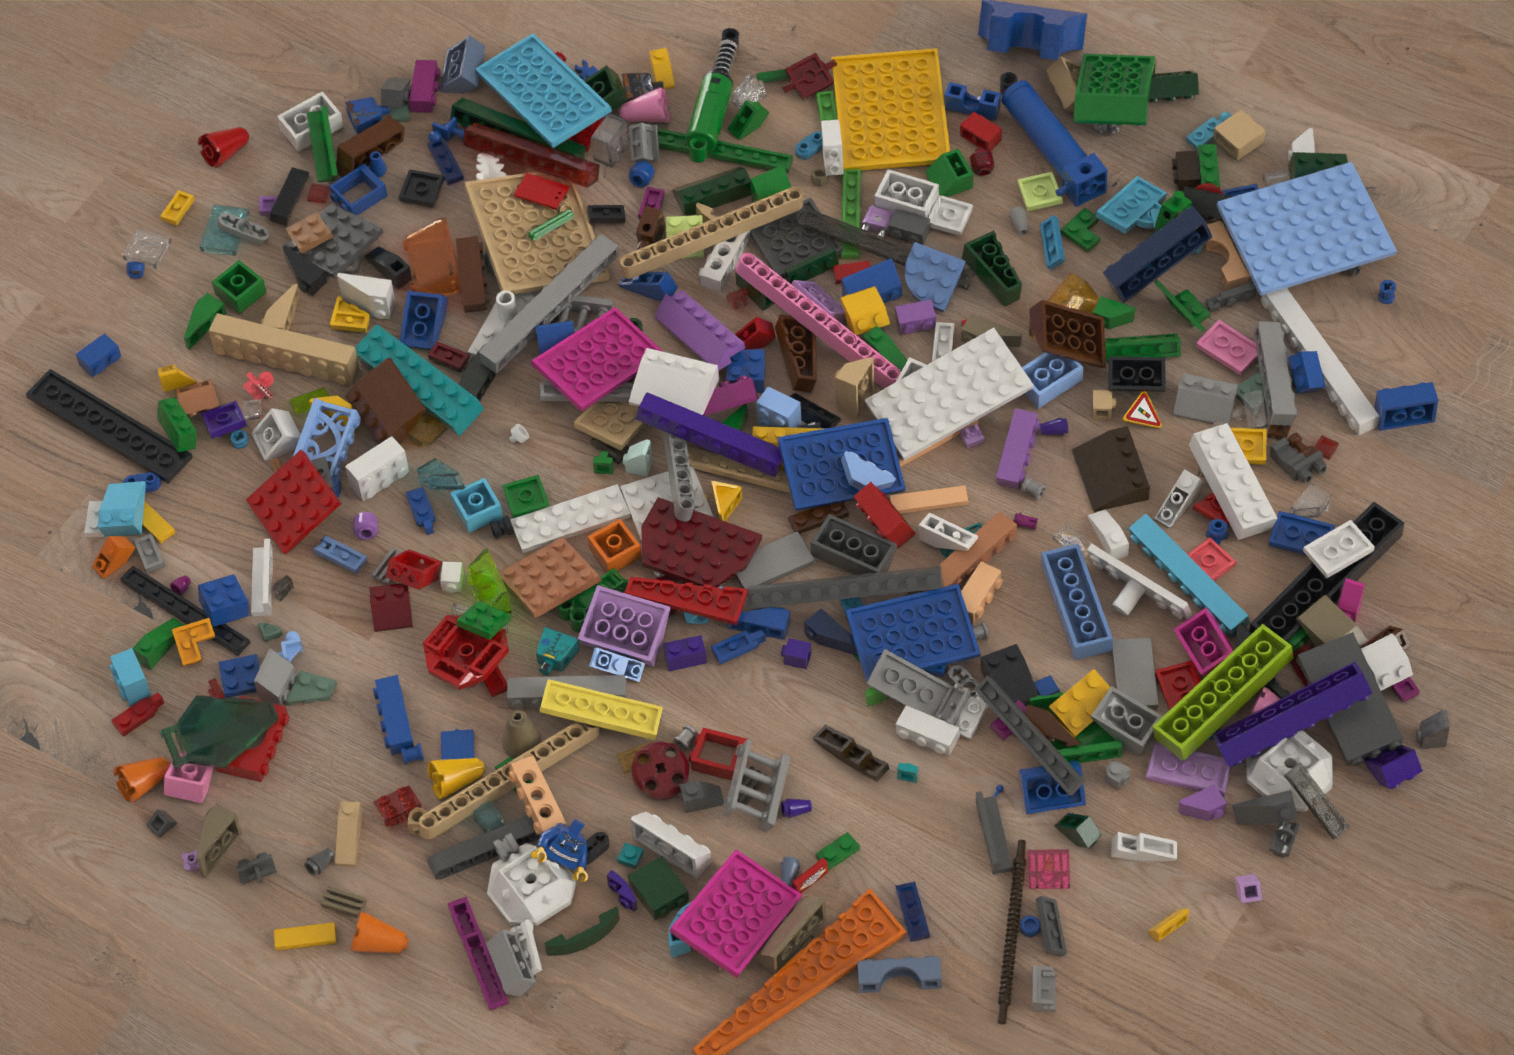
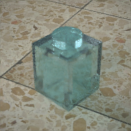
M487 801L473 811L475 822L485 833L505 825L503 816L490 801Z

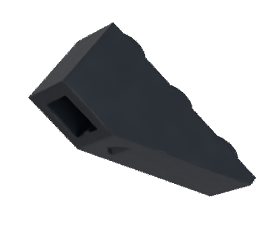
M378 246L364 256L387 280H391L397 289H400L412 280L410 266L398 255Z

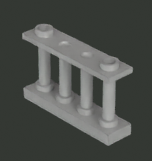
M578 295L561 311L558 323L567 321L569 311L580 312L576 328H574L575 333L584 327L587 314H596L598 318L614 308L613 300Z
M747 739L736 750L737 760L729 793L723 803V807H725L723 815L728 816L733 810H738L758 818L761 822L759 830L768 832L775 825L791 756L783 754L778 759H770L749 750L751 740ZM747 758L771 767V770H773L772 776L768 777L746 768ZM743 775L767 784V787H769L768 793L764 794L742 785ZM739 792L762 801L765 805L764 810L759 811L737 802Z

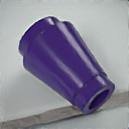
M1060 417L1040 424L1042 435L1064 436V434L1069 433L1067 418L1062 419Z
M786 798V801L781 802L783 817L792 818L811 812V801Z

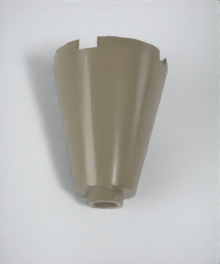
M515 710L509 714L502 738V745L506 754L517 758L542 743L539 731L528 715L522 710Z

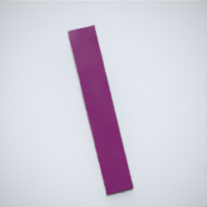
M467 896L447 903L489 1011L509 1004Z

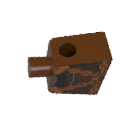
M644 207L636 230L639 244L637 250L660 241L666 228L662 210Z

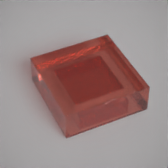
M312 183L307 200L310 202L326 203L330 190L329 186Z
M1322 435L1315 447L1323 453L1324 458L1330 460L1337 450L1339 443Z

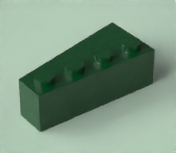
M993 230L965 243L962 260L966 261V264L1004 306L1020 300L1022 283L1014 268L1011 267L1008 256L1004 254L1002 245L996 238L995 231Z

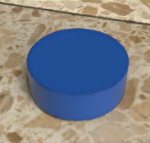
M1026 916L1021 920L1020 931L1023 935L1034 937L1040 932L1041 925L1037 917Z

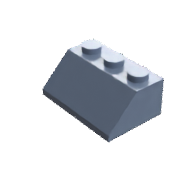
M469 35L447 50L439 88L440 92L467 94L478 87L479 75L475 68L482 65L485 56V45Z

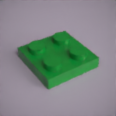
M539 475L502 485L513 519L550 507Z
M477 601L457 619V626L490 640L510 622L511 615Z

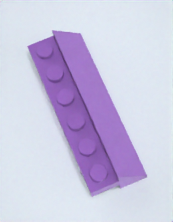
M681 290L671 297L665 294L655 314V319L704 362L718 365L719 371L731 363V356L745 348L742 340L685 291Z

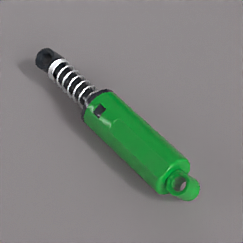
M727 28L722 32V41L719 43L712 70L703 76L685 136V144L689 148V158L696 163L705 161L707 154L715 150L734 86L730 72L735 60L734 57L739 48V32L734 28Z

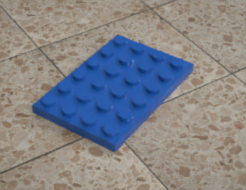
M888 418L786 435L777 439L795 511L856 500L854 495L860 490L849 485L841 462L845 451L854 452L860 459L870 461L882 471L886 470L892 473L896 480L890 488L881 490L885 495L903 492L906 489Z
M959 584L851 608L845 612L866 683L884 649L922 670L980 657V650Z

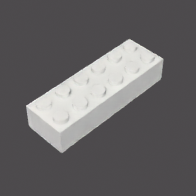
M1228 423L1194 433L1189 447L1237 539L1240 540L1272 530L1277 516Z

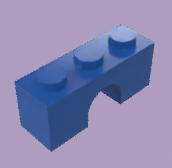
M949 82L944 95V106L946 110L970 115L975 112L985 118L996 120L1001 108V93L984 89L981 97H974L967 92L966 85Z

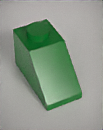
M746 100L728 127V130L737 139L741 140L760 128L770 112L759 102Z
M1101 296L1092 314L1104 317V328L1112 329L1133 322L1135 319V307Z

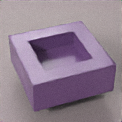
M259 196L260 215H270L277 196Z

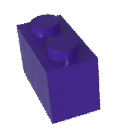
M701 635L663 643L669 672L707 663L706 651Z

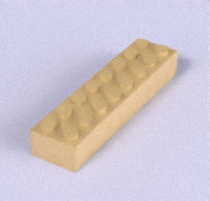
M218 313L209 329L214 352L219 355H227L238 360L243 359L255 364L260 363L271 368H280L288 372L301 373L305 376H313L324 381L329 380L341 385L352 386L360 369L354 346Z

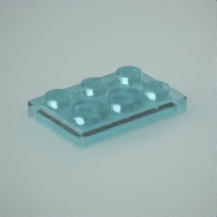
M214 204L200 244V250L236 256L241 238L220 230L217 222L219 216L223 213H229L247 220L249 209ZM239 226L238 228L243 232L245 226Z

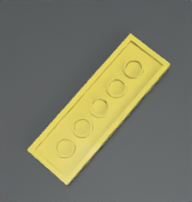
M548 679L539 712L655 740L663 707Z

